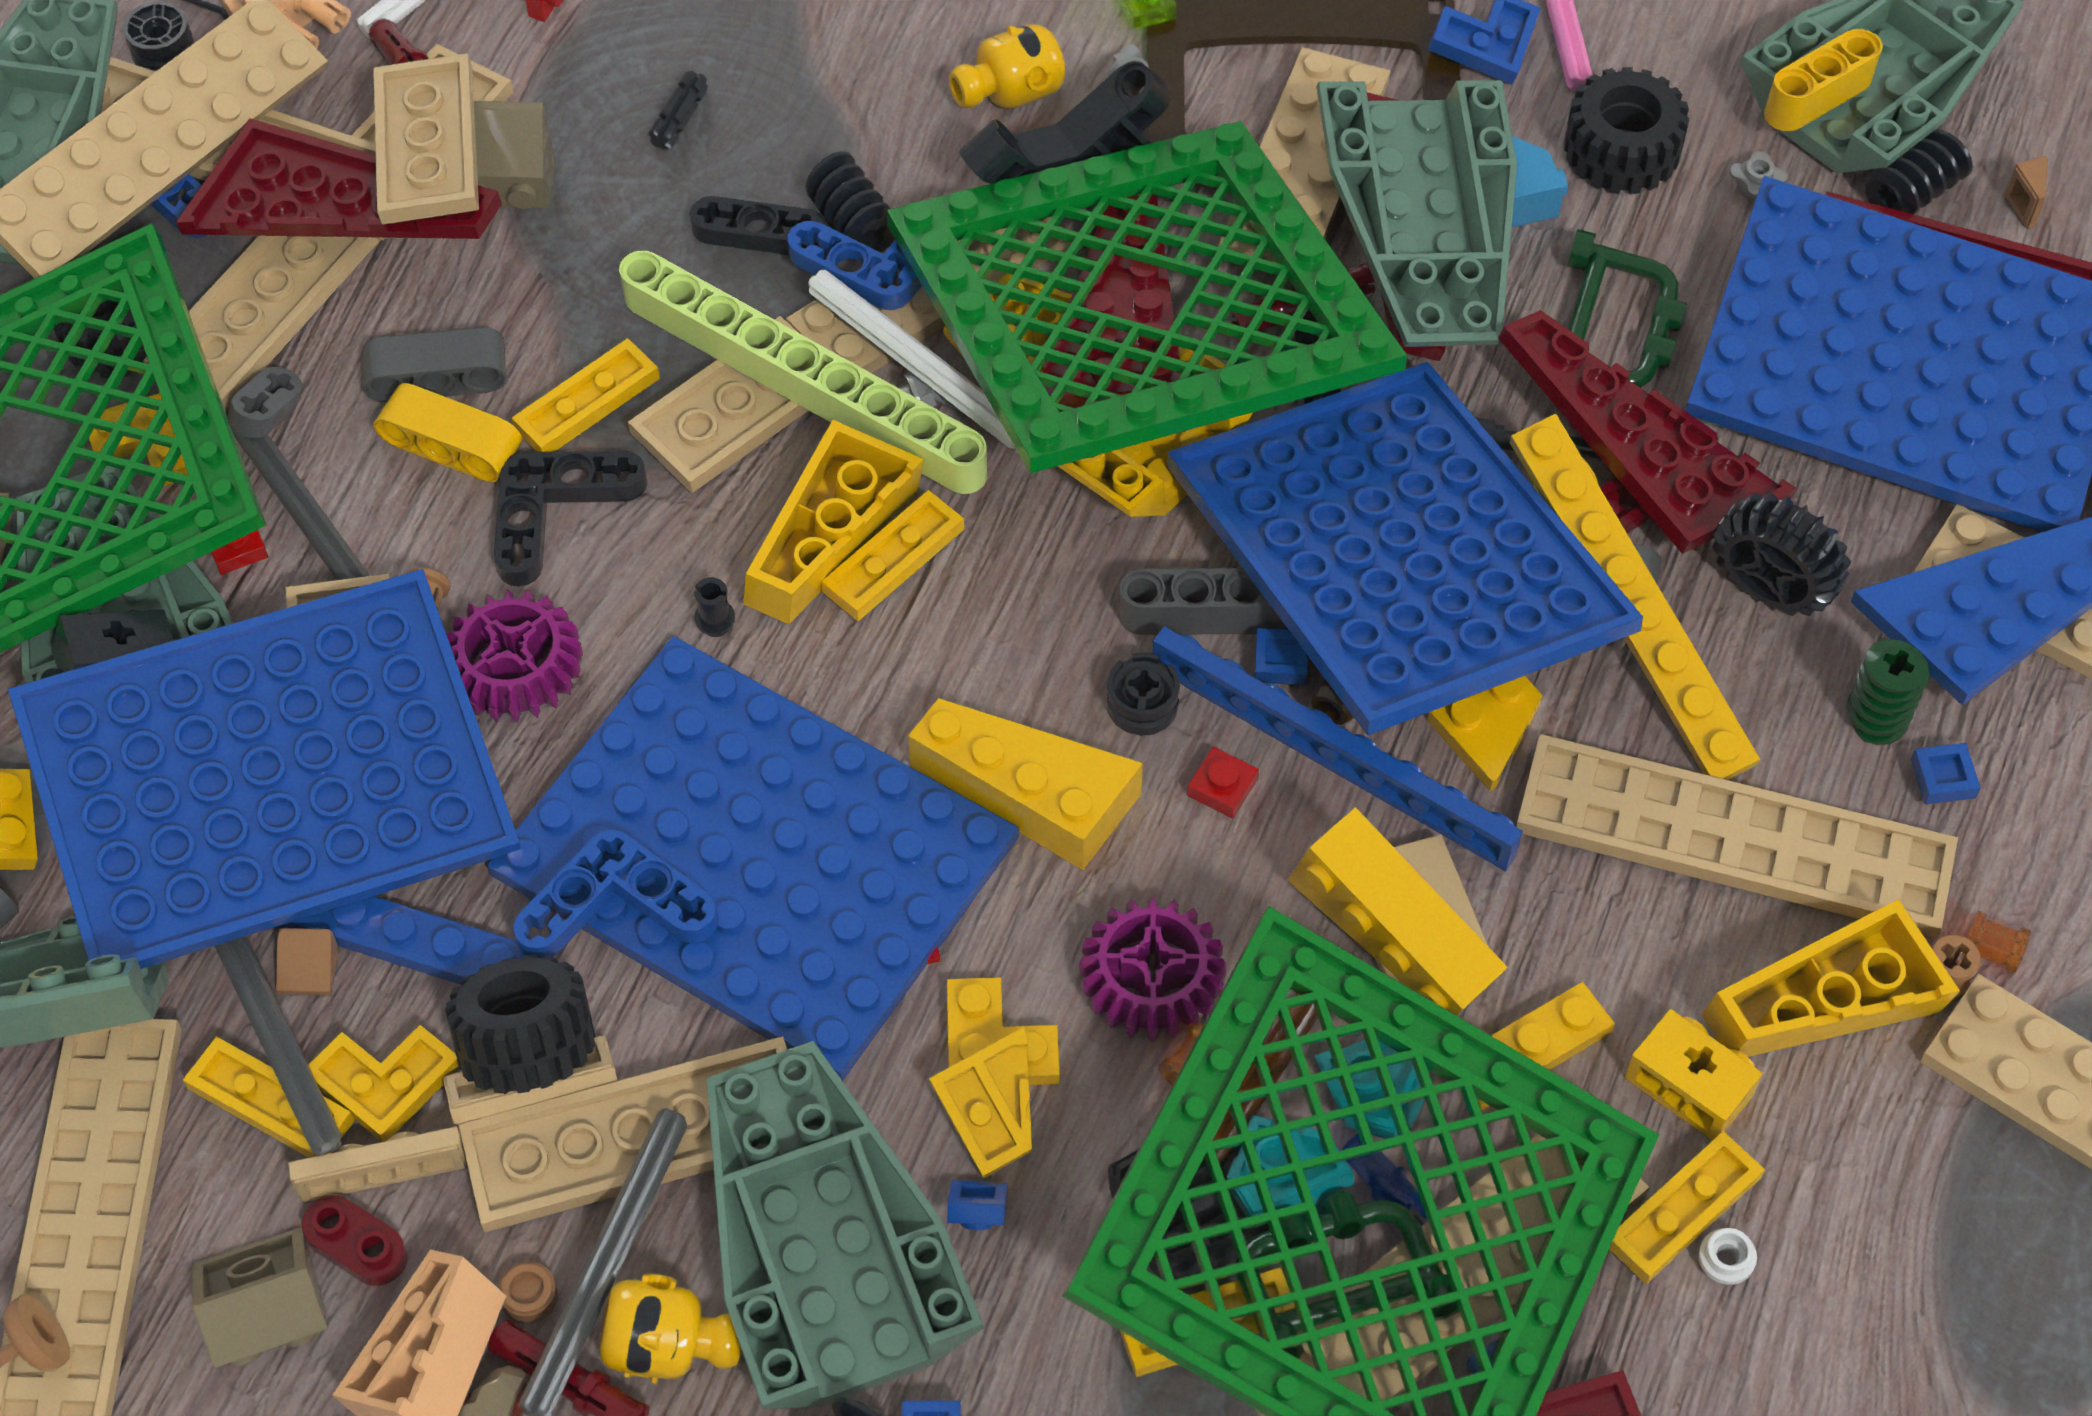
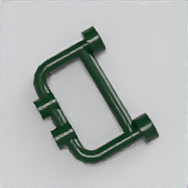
M1577 229L1567 266L1584 270L1585 273L1568 329L1585 340L1606 267L1649 278L1659 285L1660 292L1639 365L1636 369L1629 371L1631 374L1628 380L1642 388L1652 381L1659 366L1669 367L1677 340L1667 338L1669 329L1679 331L1687 303L1678 301L1679 283L1677 278L1665 264L1650 258L1594 243L1596 233Z
M1341 1191L1332 1194L1322 1203L1324 1214L1320 1215L1319 1219L1326 1238L1333 1235L1337 1239L1352 1238L1358 1235L1367 1225L1385 1222L1397 1228L1412 1260L1434 1254L1419 1220L1410 1209L1398 1202L1382 1199L1357 1204L1351 1192ZM1301 1214L1279 1220L1289 1250L1314 1242L1308 1221L1304 1220ZM1270 1231L1263 1232L1246 1242L1251 1260L1277 1253ZM1439 1263L1418 1269L1428 1299L1453 1292L1447 1274H1443ZM1254 1269L1264 1300L1269 1299L1270 1297L1258 1269ZM1243 1273L1236 1274L1247 1304H1251L1252 1300ZM1407 1274L1382 1281L1389 1304L1414 1296ZM1370 1285L1345 1292L1352 1315L1377 1308ZM1333 1296L1307 1304L1314 1327L1340 1319ZM1456 1302L1431 1308L1435 1321L1449 1318L1459 1312ZM1274 1308L1268 1309L1277 1340L1298 1335L1297 1332L1303 1330L1296 1308L1276 1313ZM1253 1313L1252 1317L1259 1331L1257 1335L1264 1339L1257 1315ZM1302 1344L1283 1349L1297 1359L1304 1352Z

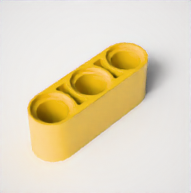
M1853 29L1779 70L1775 74L1764 110L1765 120L1775 129L1794 131L1865 91L1871 84L1883 48L1880 38L1868 30Z
M401 383L396 388L373 422L374 430L387 443L486 482H496L500 478L501 468L507 459L517 452L523 441L520 432L508 421L409 383Z

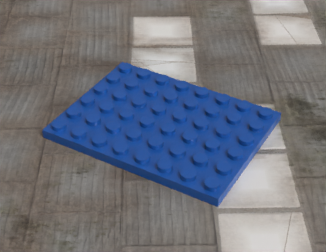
M1764 176L1685 411L1696 418L2040 532L2074 523L2080 520L2092 475V281Z
M1429 362L1167 453V467L1367 736L1641 631L1643 621L1641 613Z
M423 569L8 688L88 960L104 955L116 954L119 955L120 960L137 957L140 969L520 850V842Z
M673 636L516 829L520 850L492 859L487 867L490 876L532 900L596 834L608 829L620 830L628 834L714 898L719 919L718 927L707 940L699 943H686L676 938L615 893L587 922L582 930L768 1040L783 1036L787 1050L814 1041L843 1082L924 970L931 954L937 946L939 949L1018 840L1019 827ZM619 850L614 855L604 852L602 854L604 864L610 859L617 862L621 861V851ZM598 872L595 877L599 882H602L600 872ZM649 876L639 883L637 890L645 896L653 897L665 890L667 881L659 876ZM574 884L564 890L561 899L569 905L581 904L588 899L591 890L583 884ZM677 896L674 903L681 908L685 923L691 918L698 921L703 919L701 908L697 912L691 913L680 905L679 897ZM551 906L550 911L557 914L554 907Z

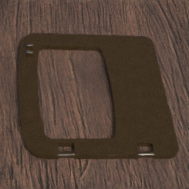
M1147 0V64L1149 69L1165 81L1171 90V100L1168 107L1159 118L1147 127V130L1156 142L1187 134L1185 131L1184 55L1191 49L1216 46L1339 44L1412 50L1421 58L1423 100H1446L1456 81H1461L1460 64L1427 50L1440 14H1429L1428 2H1443V8L1447 6L1455 9L1454 0Z

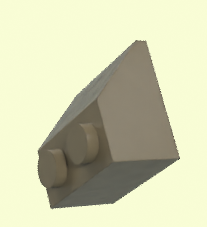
M474 101L478 185L497 190L502 202L500 207H516L519 209L550 208L556 163L544 103Z
M302 1227L192 1264V1307L214 1368L228 1363L231 1366L248 1364L258 1359L263 1351L284 1344L288 1347L306 1344L315 1339L319 1332L328 1329L324 1300Z

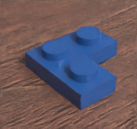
M1494 0L1487 20L1484 22L1444 6L1427 50L1512 85L1519 73L1541 8L1523 0Z

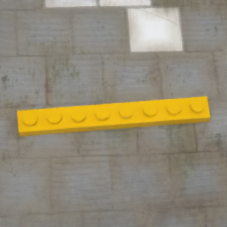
M1557 414L1511 435L1510 444L1539 494L1643 616L1641 631L1624 637L1702 773L1729 780L1757 766L1760 761L1758 754Z

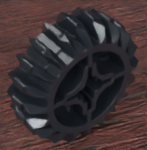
M1770 492L1764 497L1752 493L1747 499L1740 498L1722 517L1717 525L1718 529L1713 535L1716 540L1712 549L1719 555L1716 561L1717 564L1728 569L1726 578L1736 581L1741 586L1740 592H1748L1753 595L1755 602L1763 601L1769 604L1772 611L1777 608H1783L1791 616L1798 612L1806 616H1810L1814 611L1822 612L1827 605L1833 602L1846 585L1845 580L1849 576L1848 568L1851 564V560L1845 555L1848 547L1843 542L1836 540L1838 534L1836 529L1827 528L1823 524V516L1815 517L1808 512L1807 505L1802 508L1794 505L1788 496L1781 501Z

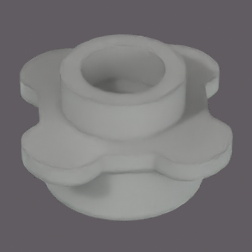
M1761 151L1753 152L1749 160L1744 163H1735L1730 169V176L1733 180L1737 181V188L1740 193L1754 200L1764 176L1783 182L1787 180L1786 171L1775 167L1769 155Z

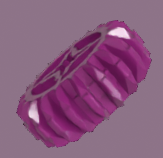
M507 589L504 599L495 601L494 598L486 594L485 606L479 608L468 603L466 610L468 618L454 617V623L452 624L454 632L446 633L472 709L477 716L488 710L490 717L497 722L504 713H510L511 718L518 723L521 712L530 710V713L538 718L540 705L545 703L557 708L559 701L557 693L571 694V688L573 687L571 679L579 678L581 671L579 661L582 660L583 650L581 642L578 641L579 634L576 625L573 624V621H569L568 613L563 607L554 608L553 602L550 601L548 596L535 602L534 595L527 590L520 599H514L513 593ZM488 644L489 647L480 654L481 660L474 664L479 651ZM552 646L547 659L537 668L535 664L544 657L543 652Z
M1152 896L1147 902V908L1140 909L1130 899L1126 904V914H1122L1111 907L1107 913V923L1095 921V924L1092 926L1093 938H1085L1082 944V954L1085 957H1082V960L1079 961V974L1085 978L1082 980L1083 994L1085 997H1093L1091 999L1092 1010L1095 1014L1107 1012L1106 1023L1110 1029L1124 1021L1126 1022V1033L1130 1038L1137 1033L1138 1028H1146L1147 1035L1151 1041L1157 1038L1159 1028H1166L1167 1032L1175 1038L1179 1034V1022L1194 1030L1199 1024L1198 1013L1210 1015L1214 1007L1213 998H1218L1223 990L1224 982L1221 979L1226 975V962L1223 958H1220L1223 955L1221 940L1212 939L1213 927L1211 923L1206 922L1197 925L1198 913H1196L1195 908L1181 915L1178 913L1179 905L1175 899L1164 909L1158 908V902ZM1142 940L1141 943L1135 947L1124 948L1125 946L1133 942ZM1165 941L1170 942L1181 949L1172 948L1171 946L1167 945ZM1150 954H1154L1155 966H1157L1155 983L1151 982L1150 970H1148ZM1123 987L1133 988L1136 991H1138L1141 994V996L1135 995L1127 991ZM1183 988L1175 994L1162 997L1170 989Z

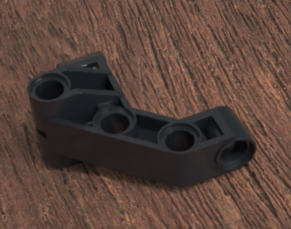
M1127 62L1114 71L1058 123L1013 134L1003 123L994 118L959 150V153L965 163L981 180L992 184L1004 179H1012L1040 172L1047 168H1055L1087 160L1091 157H1099L1131 149L1135 146L1155 143L1156 141L1146 128L1159 118L1168 107L1171 100V90L1165 81L1142 62Z

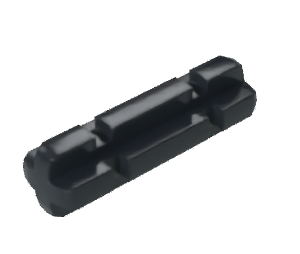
M692 70L683 75L678 83L680 87L674 90L659 114L660 119L655 121L649 131L652 145L661 147L664 150H669L673 147L679 137L677 133L683 131L698 106L696 102L703 98L708 89L707 79L704 75L696 74Z

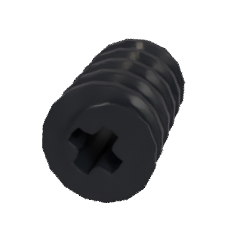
M1940 129L1934 130L1888 167L1877 168L1868 174L1865 181V194L1869 203L1915 214L1919 211L1920 207L1924 208L1932 202L1933 198H1938L1945 193L1946 189H1951L1958 184L1959 180L1968 177L1973 169L1972 158L1965 145L1950 132Z
M840 151L823 158L809 174L805 187L808 197L816 204L818 211L825 216L826 222L832 229L878 252H882L891 246L895 241V237L887 225V210L891 208L887 203L883 202L881 194L874 190L873 183L867 177H864V171L859 165L855 164V159L849 152Z

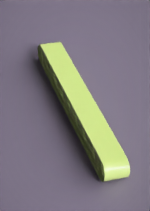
M636 251L623 258L620 263L619 273L624 300L632 312L831 423L832 420L838 421L923 458L922 474L954 492L970 494L978 491L985 485L987 481V446L983 436L977 431L655 253ZM969 460L970 462H959V461Z

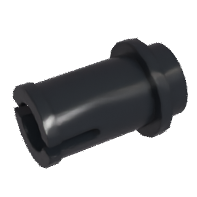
M715 577L702 579L695 586L697 591H694L698 607L695 611V624L702 633L711 637H719L726 634L735 623V612L728 603L725 583Z

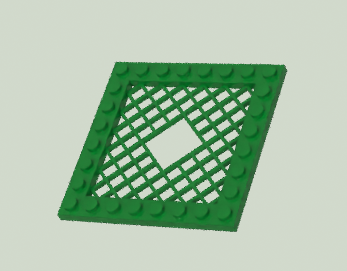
M1242 121L1222 124L1218 127L1199 132L1179 135L1175 138L1135 146L1131 149L1099 157H1091L1087 160L1055 168H1047L1040 172L1012 179H1004L996 183L968 190H960L952 194L920 202H912L908 205L887 210V225L1030 474L1401 372L1406 369L1407 354ZM1184 183L1181 189L1170 187L1173 185ZM1196 183L1218 188L1212 198L1191 192ZM1227 192L1230 193L1236 204L1222 201ZM1140 194L1137 201L1126 198ZM1152 194L1174 200L1169 209L1147 204ZM1184 203L1206 208L1200 218L1178 212ZM1096 205L1092 212L1083 210V208ZM1108 205L1128 210L1129 213L1124 221L1103 215ZM1216 211L1237 217L1232 226L1210 221ZM1140 214L1161 219L1156 229L1134 224ZM1051 217L1048 223L1036 221ZM1063 217L1085 222L1079 232L1058 227ZM1247 220L1256 233L1242 229ZM1171 223L1193 228L1188 238L1166 232ZM1095 225L1117 231L1111 241L1090 235ZM1006 228L1002 235L993 233V231ZM1019 228L1040 234L1034 244L1013 238ZM1203 231L1225 237L1220 247L1198 241ZM1127 234L1148 240L1143 250L1121 243ZM1050 237L1071 242L1066 253L1044 246ZM974 240L995 245L989 255L967 250ZM1235 240L1257 246L1252 256L1232 251L1230 248ZM1158 243L1180 248L1175 259L1153 253ZM1082 246L1104 251L1098 261L1076 256ZM1005 249L1027 254L1021 264L999 259ZM1267 249L1276 262L1262 259ZM1190 252L1212 257L1207 268L1185 262ZM1113 255L1200 278L1169 331L1081 307ZM1037 257L1058 263L1052 273L1031 268ZM1222 261L1245 266L1240 276L1217 271ZM971 263L981 266L977 273ZM1069 266L1090 272L1085 282L1066 278L1063 275ZM991 269L1013 275L1007 285L985 280ZM1255 269L1278 275L1273 285L1250 280V277ZM1023 278L1045 284L1039 294L1017 289ZM1287 279H1289L1297 292L1282 289ZM1210 281L1233 287L1227 298L1205 292V289ZM1055 287L1077 293L1071 303L1049 298ZM1243 290L1266 296L1260 307L1237 301ZM989 293L999 296L995 303ZM1009 299L1031 305L1025 315L1003 310ZM1275 299L1298 305L1293 316L1270 310ZM1198 302L1220 308L1215 319L1192 313ZM1042 308L1063 314L1057 325L1035 318ZM1308 308L1318 323L1303 319ZM1230 311L1253 317L1248 328L1224 321ZM1074 317L1096 323L1090 334L1069 329L1068 326ZM1263 320L1286 327L1281 337L1259 332L1258 329ZM1007 324L1017 326L1013 334ZM1184 324L1207 329L1202 340L1179 334ZM1106 326L1128 332L1123 343L1104 339L1100 336ZM1027 330L1049 335L1044 346L1021 340ZM1296 330L1320 336L1316 343L1309 345L1291 341ZM1217 333L1241 339L1235 350L1212 344ZM1139 336L1162 342L1155 353L1133 347ZM1060 339L1082 345L1076 356L1053 350ZM1251 342L1274 348L1271 355L1265 357L1245 353ZM1172 345L1195 351L1189 362L1168 357L1166 354ZM1093 348L1115 354L1109 365L1086 359ZM1025 354L1036 357L1032 364H1030ZM1205 354L1228 361L1224 368L1217 370L1199 366ZM1125 358L1148 363L1142 375L1119 369ZM1046 360L1068 366L1062 378L1039 372ZM1158 367L1182 373L1178 380L1169 383L1152 378ZM1079 370L1102 376L1095 388L1073 381ZM1112 379L1135 386L1131 393L1125 395L1106 391ZM1044 386L1055 389L1051 396H1049ZM1065 392L1088 398L1084 406L1077 408L1058 404Z
M152 223L0 295V371L12 374L0 394V418L8 406L82 425L36 505L0 495V541L13 544L4 562L0 565L1 653L57 626L61 615L85 613L266 526V522L162 237ZM107 300L119 303L109 321L92 318L99 304ZM129 309L132 312L137 328L121 325ZM61 322L74 324L63 343L47 339L55 325ZM86 327L102 331L92 350L76 346ZM115 334L131 338L121 357L105 354ZM17 343L28 345L18 365L2 361L10 346ZM142 344L150 364L134 361ZM41 349L57 353L46 372L30 368ZM69 356L86 360L75 379L59 375ZM98 363L115 367L104 386L88 382ZM127 370L144 374L134 393L117 390ZM24 377L40 381L29 401L13 397ZM155 380L163 401L146 397ZM52 385L69 388L59 408L42 404ZM82 392L98 396L88 415L71 412ZM111 399L128 403L117 423L100 419ZM140 407L157 411L147 430L129 426ZM168 417L176 438L159 434ZM94 428L111 433L100 453L83 448ZM123 436L141 440L130 460L112 456ZM153 444L170 448L159 468L142 464ZM181 454L189 476L172 471ZM77 458L94 462L83 483L66 478ZM106 466L124 470L113 490L95 486ZM136 473L153 477L143 498L125 494ZM166 481L184 485L173 506L155 502ZM60 488L77 492L66 513L49 508ZM195 492L197 499L189 502ZM89 496L107 500L96 520L78 516ZM119 503L137 508L126 528L108 524ZM14 510L31 514L19 535L2 531ZM149 511L162 514V516L142 525ZM43 518L60 522L49 543L31 539ZM72 526L90 530L78 551L61 547ZM102 534L116 537L95 547ZM26 548L42 552L31 574L14 569ZM55 556L68 559V561L48 570ZM8 579L22 582L1 592Z
M1269 906L1262 913L1062 1297L1266 1416H1395L1386 1411V1409L1410 1403L1414 1416H1427L1422 1399L1445 1392L1448 1394L1455 1416H1536L1659 1134ZM1290 989L1299 994V996L1286 998ZM1313 1003L1323 1031L1297 1036L1289 1009ZM1329 1012L1349 1024L1334 1028ZM1278 1014L1286 1040L1262 1045ZM1363 1032L1372 1060L1347 1066L1338 1037ZM1326 1041L1336 1069L1310 1074L1301 1046ZM1378 1041L1399 1053L1383 1056ZM1290 1049L1299 1078L1274 1084L1265 1055ZM1254 1060L1262 1087L1237 1093ZM1412 1061L1421 1089L1397 1094L1387 1066ZM1376 1070L1385 1098L1360 1104L1351 1075ZM1428 1070L1448 1082L1433 1085ZM1339 1078L1349 1107L1324 1113L1314 1084ZM1303 1087L1312 1116L1287 1122L1278 1093ZM1461 1089L1470 1118L1446 1124L1437 1095ZM1266 1097L1275 1125L1249 1131L1240 1103ZM1425 1098L1435 1127L1410 1133L1400 1104ZM1477 1099L1497 1111L1482 1114ZM1389 1107L1398 1136L1374 1142L1364 1113ZM1228 1109H1230L1238 1135L1212 1141ZM1353 1117L1362 1145L1337 1151L1327 1123ZM1510 1118L1519 1147L1496 1152L1486 1124ZM1316 1126L1325 1155L1300 1161L1290 1132ZM1474 1127L1484 1156L1460 1162L1450 1133ZM1526 1127L1546 1138V1140L1531 1143ZM1279 1135L1288 1164L1262 1170L1253 1141ZM1438 1136L1448 1165L1423 1171L1414 1142ZM1242 1145L1251 1174L1225 1180L1215 1151ZM1402 1146L1439 1253L1340 1279L1303 1171ZM1559 1147L1569 1175L1545 1181L1535 1153ZM1205 1156L1213 1184L1187 1190ZM1523 1156L1534 1185L1510 1191L1500 1162ZM1576 1157H1578V1158L1581 1159L1580 1162H1579V1165H1578V1162H1577V1160H1576ZM1488 1165L1498 1194L1473 1200L1463 1171ZM1292 1174L1301 1204L1276 1210L1266 1180ZM1452 1175L1462 1204L1437 1210L1427 1181ZM1255 1184L1264 1213L1238 1220L1228 1190ZM1569 1186L1556 1212L1549 1191ZM1217 1193L1226 1223L1200 1230L1190 1200ZM1537 1194L1547 1224L1523 1230L1513 1200ZM1501 1204L1511 1233L1487 1240L1477 1210ZM1180 1205L1188 1233L1162 1240ZM1305 1213L1315 1243L1289 1250L1279 1220ZM1465 1213L1475 1243L1451 1249L1441 1220ZM1268 1223L1277 1253L1251 1260L1241 1230ZM1230 1233L1239 1263L1213 1270L1203 1240ZM1547 1234L1538 1256L1534 1260L1527 1239ZM1192 1243L1201 1273L1174 1280L1165 1250ZM1515 1243L1525 1272L1501 1279L1491 1249ZM1479 1252L1489 1282L1465 1289L1454 1259ZM1318 1253L1328 1283L1302 1290L1292 1259ZM1153 1255L1161 1279L1146 1270ZM1443 1262L1453 1292L1428 1299L1418 1269ZM1281 1263L1290 1293L1264 1300L1254 1269ZM1406 1272L1416 1302L1391 1309L1381 1279ZM1243 1273L1252 1303L1226 1310L1216 1280ZM1369 1282L1379 1313L1353 1319L1343 1289ZM1205 1283L1212 1308L1179 1289ZM1525 1283L1512 1311L1505 1288ZM1493 1291L1503 1322L1478 1328L1468 1298ZM1331 1292L1341 1323L1315 1330L1305 1299ZM1456 1302L1467 1332L1442 1339L1431 1308ZM1294 1303L1304 1333L1277 1340L1268 1309ZM1420 1312L1430 1342L1404 1349L1394 1319ZM1256 1313L1264 1339L1231 1319ZM1382 1322L1393 1353L1367 1360L1357 1329ZM1345 1332L1355 1363L1329 1370L1319 1339ZM1503 1332L1493 1356L1489 1360L1482 1338ZM1470 1341L1480 1372L1455 1379L1445 1348ZM1307 1343L1316 1369L1285 1352L1283 1349ZM1433 1352L1444 1383L1418 1390L1408 1359ZM1396 1362L1406 1394L1380 1400L1370 1369ZM1359 1373L1367 1399L1334 1379ZM1480 1383L1470 1407L1466 1411L1459 1388Z

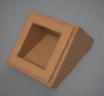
M2046 156L2016 164L2005 193V197L2027 229L2035 226L2046 198L2048 166Z
M279 929L277 937V994L332 995L339 946L331 930Z

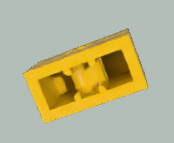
M1670 1008L1633 1053L1625 1079L1713 1141L1721 1132L1727 1130L1753 1097L1763 1073L1755 1068L1754 1063L1744 1053L1736 1049L1726 1048L1709 1036L1701 1023L1690 1017H1682ZM1696 1069L1699 1070L1697 1074L1693 1073Z

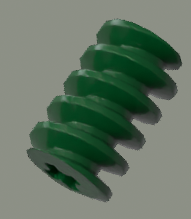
M1884 639L1874 643L1866 651L1864 661L1861 664L1846 705L1848 718L1852 721L1855 732L1864 742L1874 745L1891 744L1900 740L1909 728L1914 712L1930 678L1927 661L1921 652L1911 644L1897 639Z

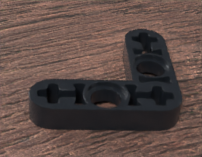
M628 451L523 452L509 457L500 471L494 544L495 564L502 581L508 585L520 587L534 582L540 576L543 568L547 503L626 502L640 497L646 490L648 483L644 462L640 456ZM580 469L588 474L583 482L576 485H569L561 481L562 476L569 470ZM551 471L553 483H546L545 480H548L546 472ZM596 471H603L601 483H598ZM621 472H630L627 476V481L617 480L620 478ZM522 473H531L527 478V482H518L522 478ZM519 511H529L535 515L534 520L524 527H515L508 523L509 518ZM515 544H521L525 558L522 559L521 566L515 567L511 565L516 560Z

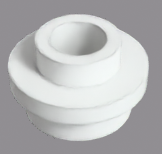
M1720 1228L1710 1232L1703 1239L1699 1248L1698 1258L1701 1268L1708 1277L1721 1284L1734 1285L1745 1281L1752 1274L1757 1262V1253L1752 1241L1743 1232L1733 1228ZM1722 1251L1731 1253L1736 1259V1264L1726 1265L1718 1259L1717 1253Z

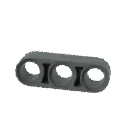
M485 327L374 338L363 347L364 392L372 400L387 402L401 383H409L444 397L496 391L506 383L505 339L497 330Z

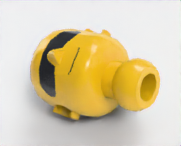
M1027 24L1018 28L1008 26L1006 32L981 42L977 49L976 65L960 64L951 71L948 78L949 87L953 98L961 107L974 108L985 97H989L998 107L1007 109L1018 108L1055 93L1063 85L1065 79V61L1058 41L1046 27L1036 24Z
M644 1274L642 1281L626 1279L616 1283L611 1288L603 1319L599 1356L607 1367L623 1372V1377L641 1376L650 1379L651 1383L655 1384L658 1383V1378L677 1379L689 1372L694 1358L707 1359L717 1368L729 1369L737 1366L741 1347L730 1315L721 1314L715 1318L701 1316V1301L698 1296L689 1289L676 1286L677 1280L661 1274Z

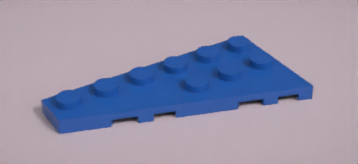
M2092 517L1856 590L1851 603L1887 637L1909 643L1919 650L1927 661L1930 676L1963 706L2092 608Z

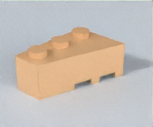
M429 1250L332 1396L356 1416H458L506 1295L463 1256Z

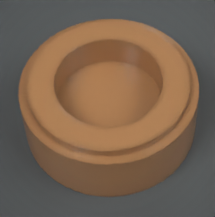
M519 1263L511 1267L503 1275L499 1283L498 1289L506 1295L503 1309L515 1321L521 1323L540 1321L552 1312L557 1303L558 1289L554 1277L545 1266L539 1263Z

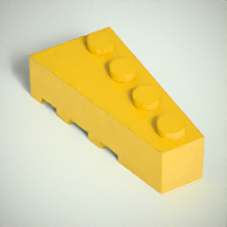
M832 420L746 572L743 605L790 624L822 591L821 581L874 537L919 491L924 459Z
M940 698L937 699L908 735L911 768L1019 827V833L1081 870L1085 869L1142 794L1143 763Z
M1356 807L1307 850L1287 879L1288 882L1403 984L1456 1016L1508 968Z
M1897 899L1717 992L1701 1016L1719 1043L1728 1049L1739 1050L1750 1057L1938 1014L1953 1000L1960 990L1900 900Z

